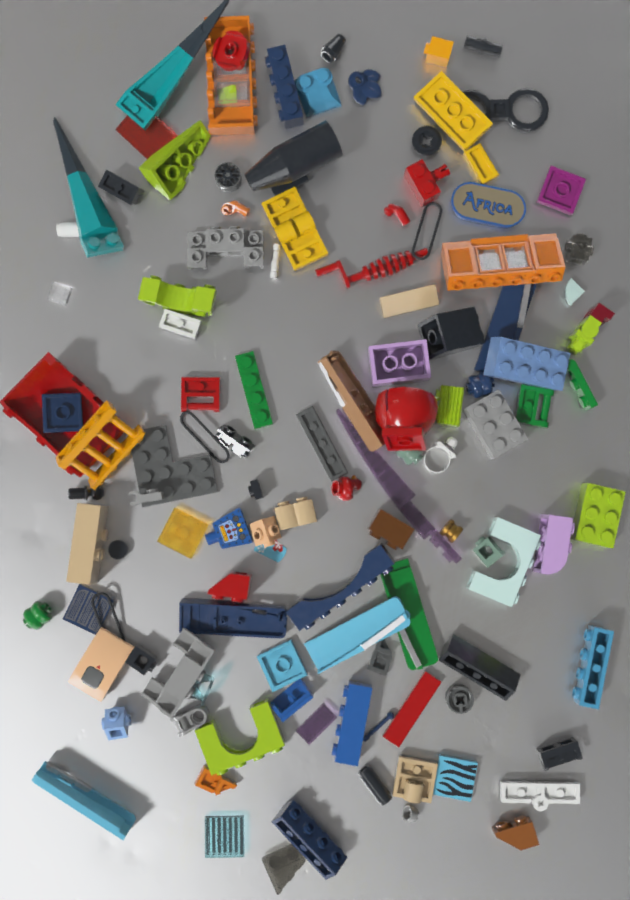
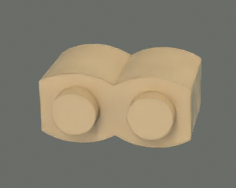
M306 496L296 499L297 503L289 504V501L277 503L278 507L274 509L279 530L317 522L312 499L308 500Z

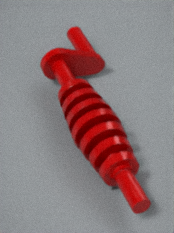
M427 248L416 251L415 255L424 257L427 255L428 250ZM407 250L404 251V256L401 252H398L397 259L394 254H389V259L385 255L382 257V262L380 259L375 260L376 266L371 262L368 264L369 269L365 265L362 267L361 272L350 276L346 275L340 260L316 269L315 272L317 277L339 270L345 288L348 289L350 288V283L361 279L371 281L370 276L374 280L378 279V273L381 278L386 277L385 271L388 276H392L393 270L395 273L400 272L399 266L404 270L406 269V263L408 266H411L416 259Z

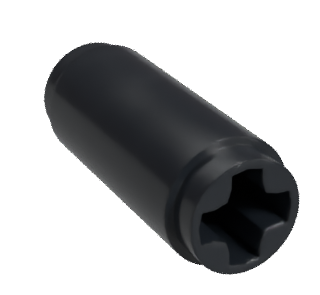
M366 765L358 772L360 779L378 803L383 806L392 799L390 791L372 767Z

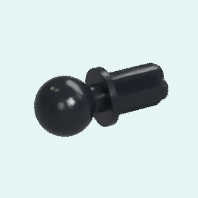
M87 485L84 488L68 489V498L70 500L84 499L87 501L88 497L93 500H100L104 496V489L101 486H98L95 490L92 488L88 489Z

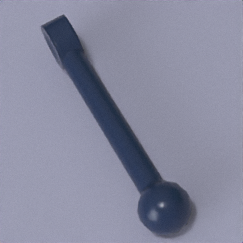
M388 712L387 717L363 737V741L366 742L389 719H393L394 713Z

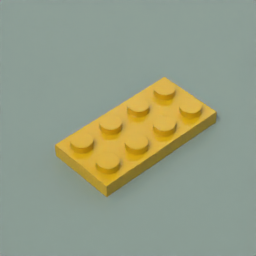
M442 71L413 97L414 101L464 152L493 126V123Z

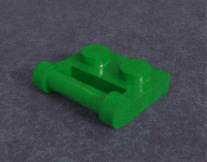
M521 384L515 413L517 421L520 424L548 428L549 422L547 420L554 390ZM540 394L544 396L540 420H535Z

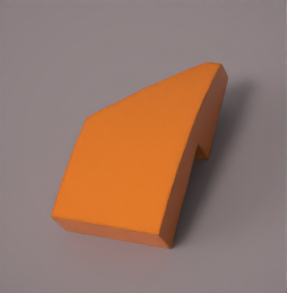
M206 766L202 767L195 781V786L216 795L230 788L235 789L237 786L235 782L223 775L218 776L217 773L211 775L209 768Z

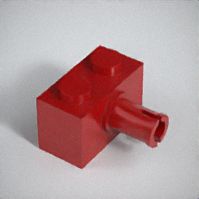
M423 159L406 167L404 177L421 207L439 198L441 191L436 182L450 175L449 168L446 169V164L433 171H429Z

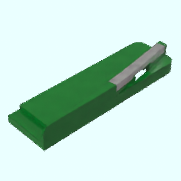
M407 558L395 562L392 565L394 569L386 575L382 572L380 577L387 600L394 596L399 597L405 610L410 613V625L397 632L408 668L410 670H420L423 667L437 663L438 655Z

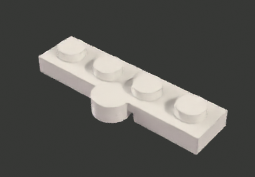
M500 781V801L502 803L532 802V805L538 811L546 810L549 803L580 804V783Z

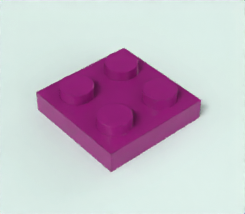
M550 166L536 202L572 215L586 179Z

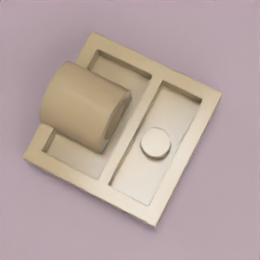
M399 755L392 796L403 798L411 803H431L438 763Z

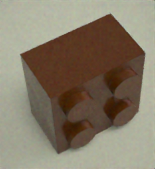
M382 509L377 510L367 527L370 530L369 535L378 540L382 537L387 540L385 544L394 550L398 548L403 550L415 530Z

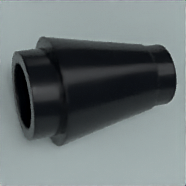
M337 34L322 47L321 56L326 62L332 63L337 60L346 42L345 37Z

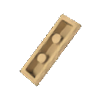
M435 284L380 297L379 299L384 318L439 305Z

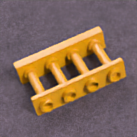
M108 400L104 402L55 457L58 466L63 470L72 465L89 477L88 482L94 490L105 482L106 477L117 469L121 460L130 454L131 449L140 443L145 435V431L139 424L133 429L116 417L115 413L117 411ZM107 422L113 423L128 434L122 443H119L102 430ZM98 436L115 450L109 457H106L89 445V442ZM81 451L87 452L103 463L96 472L76 459Z

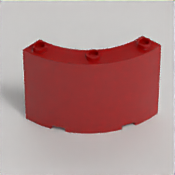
M48 352L12 388L0 403L4 407L2 411L9 418L15 417L37 436L36 440L43 447L46 445L57 456L78 432L43 433L42 394L82 393L83 426L104 402L76 375L68 371L66 366ZM107 422L102 428L104 432L115 440H118L124 433L111 422ZM98 436L89 442V445L102 454L111 447ZM81 451L76 457L77 460L89 468L97 461V459L85 451ZM72 465L65 469L70 475L76 474L80 478L84 475V473Z

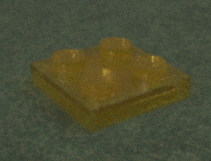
M174 507L157 542L192 559L209 524Z

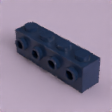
M286 45L268 48V56L265 57L267 69H271L272 74L269 75L271 86H275L276 92L273 94L275 103L280 105L281 110H278L280 122L284 121L285 129L304 125L303 113Z
M294 800L285 804L271 821L325 880L337 875L348 858L342 849L329 838V835Z

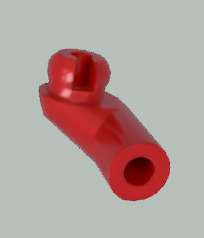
M391 203L388 204V207L384 208L386 216L396 215L402 226L410 222L402 207Z

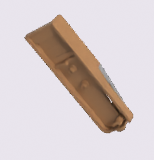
M330 351L329 354L318 361V364L341 407L368 449L373 452L385 445L382 437V428L376 422L375 405L339 351Z

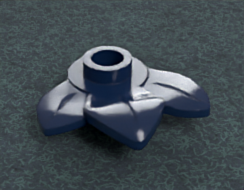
M367 69L362 73L355 71L349 76L348 84L353 90V98L360 105L366 103L367 97L376 99L382 96L381 88L377 83L381 75L377 71ZM355 78H358L360 83H357Z

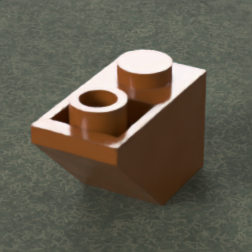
M517 816L513 821H501L496 823V826L491 827L497 838L520 851L539 845L533 822L529 816Z

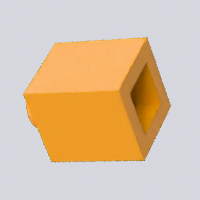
M432 36L431 42H426L423 54L427 55L425 62L447 68L454 42Z

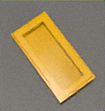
M481 143L463 153L480 184L485 185L499 176Z

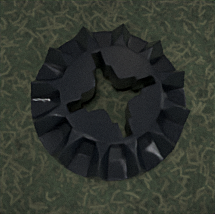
M432 126L418 128L412 137L413 148L419 155L429 156L435 154L442 144L440 132ZM423 137L426 139L432 138L430 146L422 144L424 141Z

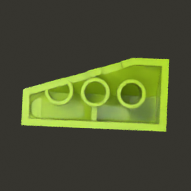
M199 120L151 155L139 169L149 184L167 199L172 200L185 186V179L189 172L193 171V164L197 157L202 154L211 136L202 121Z

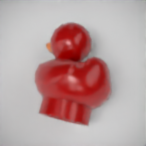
M355 475L351 478L347 476L341 477L339 480L333 481L331 486L332 494L338 496L342 501H349L353 498V491L361 489L362 481L356 478Z

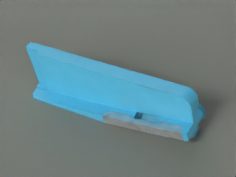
M394 596L305 642L304 645L318 669L317 673L319 674L364 651L371 645L408 627L411 623L410 613L403 607L401 599Z
M46 761L32 778L33 783L121 840L125 839L136 820L135 815Z

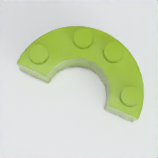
M151 275L150 278H142L138 300L151 306L157 304L162 306V309L181 314L204 317L206 313H208V316L212 315L217 294L216 287L205 284L204 287L192 286V289L185 288L186 286L182 284H168L158 276Z

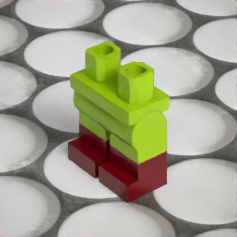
M597 303L590 308L575 331L567 338L571 342L566 347V350L576 355L592 345L595 341L593 338L599 332V326L610 321L615 313L601 303Z

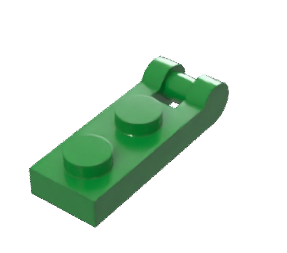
M569 359L566 373L570 378L571 388L579 395L578 401L583 408L585 407L586 410L598 406L576 361Z

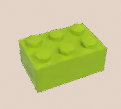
M582 483L573 521L575 529L570 539L613 549L626 492L592 483Z

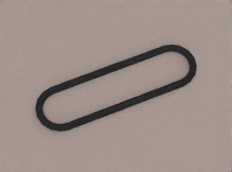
M431 202L424 207L412 247V255L415 259L425 260L431 253L442 215V207L439 203ZM430 205H436L439 207L440 212L428 253L425 257H418L415 255V247L426 210Z
M184 411L180 416V422L183 427L217 462L226 463L230 457L227 448L192 412ZM185 414H190L225 450L227 454L225 460H219L183 422Z
M103 592L96 593L92 597L91 605L99 627L103 626L94 605V600L97 596L103 595L108 599L120 635L126 641L109 595Z

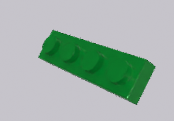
M254 352L236 355L235 358L254 429L273 425Z

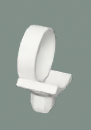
M454 437L448 438L444 442L445 445L437 441L435 442V447H432L441 448L448 455V465L443 471L449 467L450 460L456 458V455L451 451V449L454 450L458 443ZM428 449V450L425 452L424 457H423L424 466L426 467V469H427L428 471H430V472H432V473H440V472H434V471L430 470V469L426 466L425 456H426L427 452L430 450V449Z

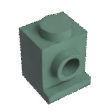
M490 536L480 538L475 543L477 547L473 549L487 568L506 554ZM487 546H490L492 549L491 553L486 551Z

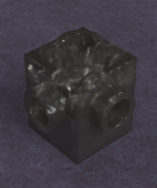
M576 234L567 240L564 247V252H567L565 262L579 265L586 264L589 261V256L591 257L593 254L594 245H591L593 238H588L585 234Z

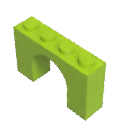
M269 698L250 706V712L257 727L258 738L247 749L235 750L227 746L221 737L215 719L195 729L211 775L216 773L218 776L228 772V769L231 767L240 768L247 764L246 761L251 759L257 761L265 757L264 754L272 752L274 754L283 750L282 747L285 746V739Z

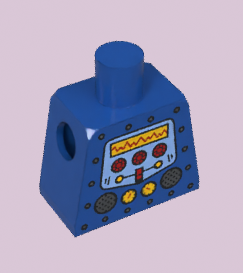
M241 508L212 523L215 531L205 534L208 545L219 542L222 549L253 543Z

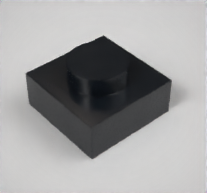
M259 480L250 481L251 486H248L250 496L255 497V500L264 498Z

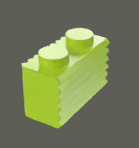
M441 385L439 389H436L435 397L438 401V412L435 424L452 427L460 426L464 395L463 387Z

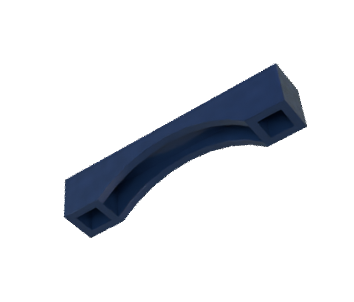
M381 542L365 554L358 574L345 588L325 597H304L291 606L286 613L299 631L303 628L308 630L315 625L314 621L317 618L323 619L331 613V608L334 606L337 608L341 607L347 602L345 599L348 596L352 595V597H355L362 591L361 587L365 584L370 586L378 580L377 576L382 572L386 575L393 570L394 567L392 565L395 564V560Z

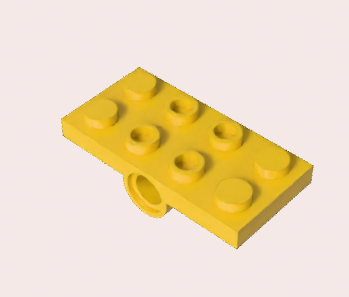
M296 187L261 203L294 272L328 256V251L316 229L314 220L309 211H307Z

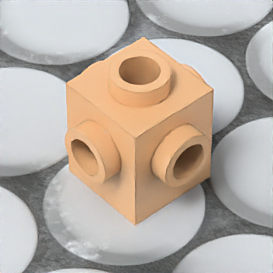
M275 516L249 524L255 546L262 544L264 548L275 544V540L282 538Z

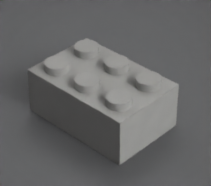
M499 389L462 410L491 460L528 440Z

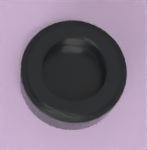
M115 540L108 547V553L113 559L124 558L129 550L126 542L122 540Z

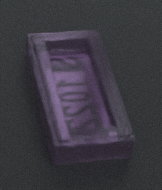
M322 703L296 729V732L310 745L337 716L325 703Z

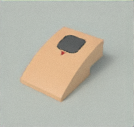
M101 627L68 682L102 702L119 676L134 646Z

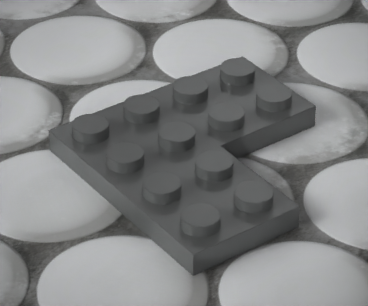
M162 425L143 429L145 431L143 440L131 449L139 493L147 494L146 490L158 489V492H164L165 500L141 503L142 507L218 492L211 455L173 462L167 426Z

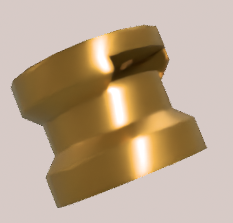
M450 519L439 534L446 536L448 541L453 543L461 534L463 528L455 525L454 520Z

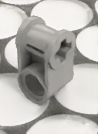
M199 704L187 711L178 713L172 719L170 718V720L174 722L178 730V737H181L203 725L208 719L210 712L207 706ZM201 711L204 714V718L198 719L195 716V712Z

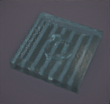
M244 815L205 816V858L244 857Z

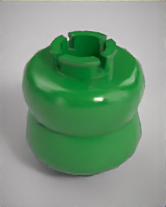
M36 601L30 608L24 611V624L28 623L26 626L29 629H41L45 623L51 621L52 608H47L49 604L46 602Z

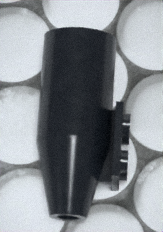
M325 120L275 146L244 175L253 192L271 188L274 196L308 182L307 174L342 157L343 153L335 132Z

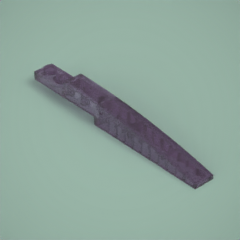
M337 409L335 413L349 439L395 507L422 539L425 540L430 536L429 541L436 548L440 547L444 551L443 557L449 563L453 561L457 564L462 558L410 501L416 496L415 493L376 450L372 452L368 449L354 425L340 409Z

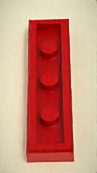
M424 671L382 736L397 747H400L440 686L441 681L427 671Z

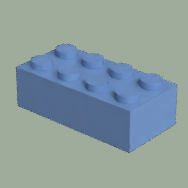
M491 337L483 375L534 387L563 391L570 353L509 338Z

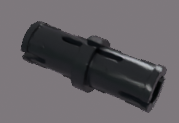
M467 35L464 48L480 51V54L487 53L500 57L503 45L487 41L486 38L479 39Z

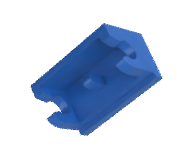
M299 679L270 701V704L280 720L284 722L313 698V693L303 680Z

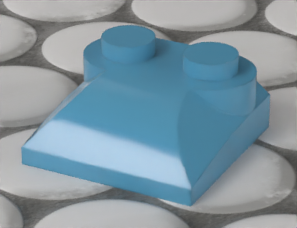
M320 68L303 74L294 80L306 118L341 106L333 82V76L329 69Z

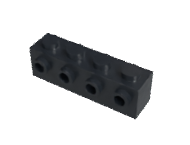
M454 634L445 643L438 660L505 701L516 692L521 675Z

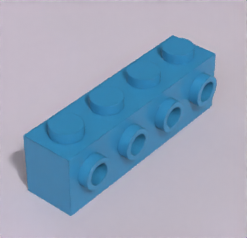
M588 625V629L584 631L585 645L580 651L581 665L577 668V685L574 686L572 691L573 701L580 706L599 709L614 635L612 630Z

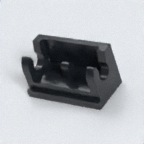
M107 169L98 185L99 188L130 205H136L138 203L137 197L143 195L145 191Z
M574 737L536 749L544 771L576 759H583L579 743Z

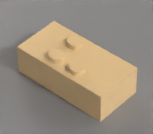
M77 503L66 582L91 585L99 581L101 560H104L106 552L103 545L108 537L106 523L109 506Z

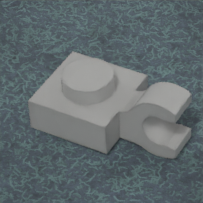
M158 489L146 490L147 494L130 491L129 495L135 494L137 496V500L130 502V505L136 506L140 503L165 500L164 492H158Z

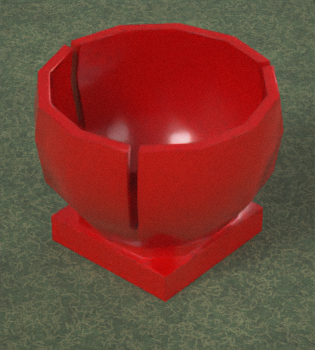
M396 387L389 388V390L386 389L378 394L375 406L376 422L382 428V437L388 451L427 450L425 435L433 427L438 412L437 398L432 393L420 388Z

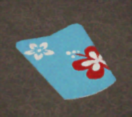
M275 540L274 545L264 548L262 544L256 546L254 551L279 562L285 556L287 549Z

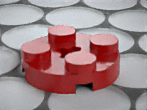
M234 30L225 32L226 35L222 38L219 36L215 41L213 57L216 63L226 71L241 70L244 68L249 57L250 43L240 32ZM234 47L235 50H234V52L230 55V54L228 53V50H232V48Z

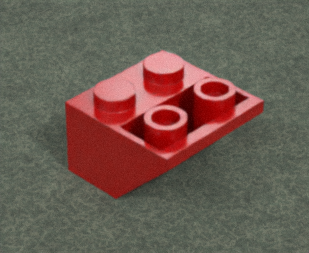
M233 571L210 588L207 594L212 595L213 599L223 600L225 597H230L231 601L243 602L250 595L252 573Z

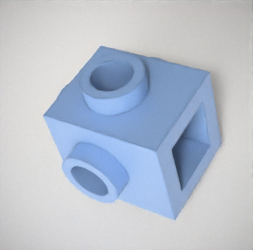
M125 707L105 709V717L102 718V728L108 740L128 738V726H131V715L127 714Z

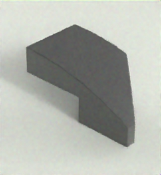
M385 639L376 643L367 668L384 676L387 675L392 659V652Z

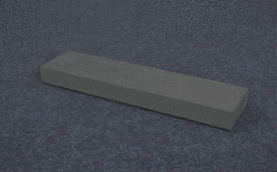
M311 406L296 414L331 482L348 474L314 407Z

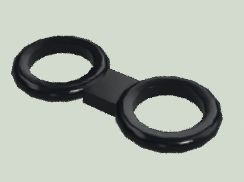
M519 89L512 93L508 99L489 100L485 94L477 90L462 91L468 98L481 102L485 109V115L490 121L507 120L518 131H535L543 126L548 118V102L543 94L535 89ZM522 97H531L536 100L541 109L539 119L532 123H522L517 120L512 110L516 100Z

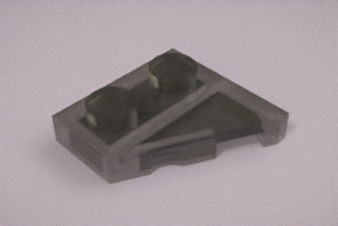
M292 844L262 857V862L277 895L282 892L288 881H291L296 871L306 862V858Z

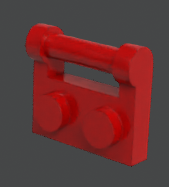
M181 377V412L188 410H214V412H220V377ZM188 397H214V403H188Z

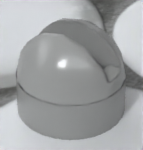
M406 805L402 811V818L406 822H415L418 819L419 811L414 806Z

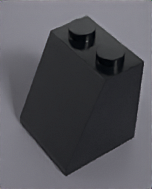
M475 307L438 313L418 324L422 340L427 339L429 360L473 349L485 343Z

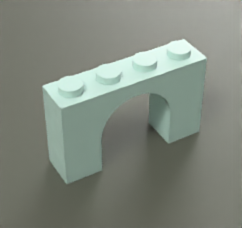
M494 517L487 535L508 543L514 549L517 556L516 567L509 576L502 579H494L473 570L466 588L512 607L513 604L518 602L520 586H524L526 582V571L528 568H531L534 562L532 557L534 551H537L541 545V535L499 517Z

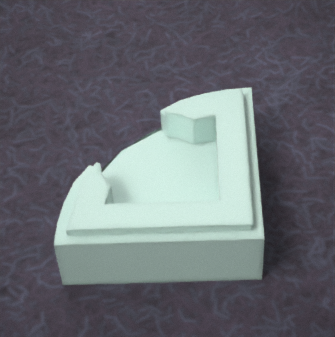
M572 278L565 286V298L569 305H572L585 292Z

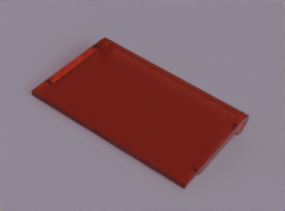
M128 115L115 129L146 159L178 136L158 116H156L146 130Z

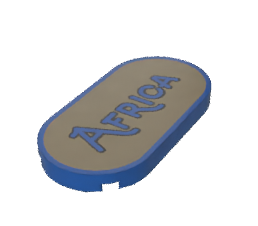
M466 182L459 185L451 197L452 210L460 219L484 225L509 229L519 224L526 213V204L520 194L494 186Z

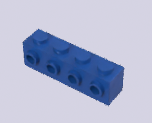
M349 680L348 685H344L342 697L346 698L344 705H340L339 716L342 719L341 724L336 726L335 736H338L337 744L333 743L331 754L335 756L334 759L337 763L358 767L372 694L371 684Z

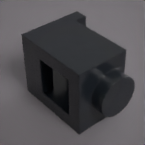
M141 644L135 646L125 661L126 664L143 675L148 671L151 673L158 664L155 661L157 656L142 647ZM142 656L147 658L146 663L141 661Z

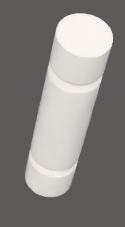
M273 244L270 278L272 279L278 278L280 244Z

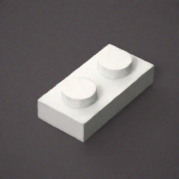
M164 309L159 328L196 340L202 321Z

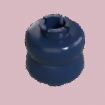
M484 372L469 376L468 383H465V386L468 387L466 388L468 394H472L474 398L491 394L493 392L492 387H495L493 377L483 375Z

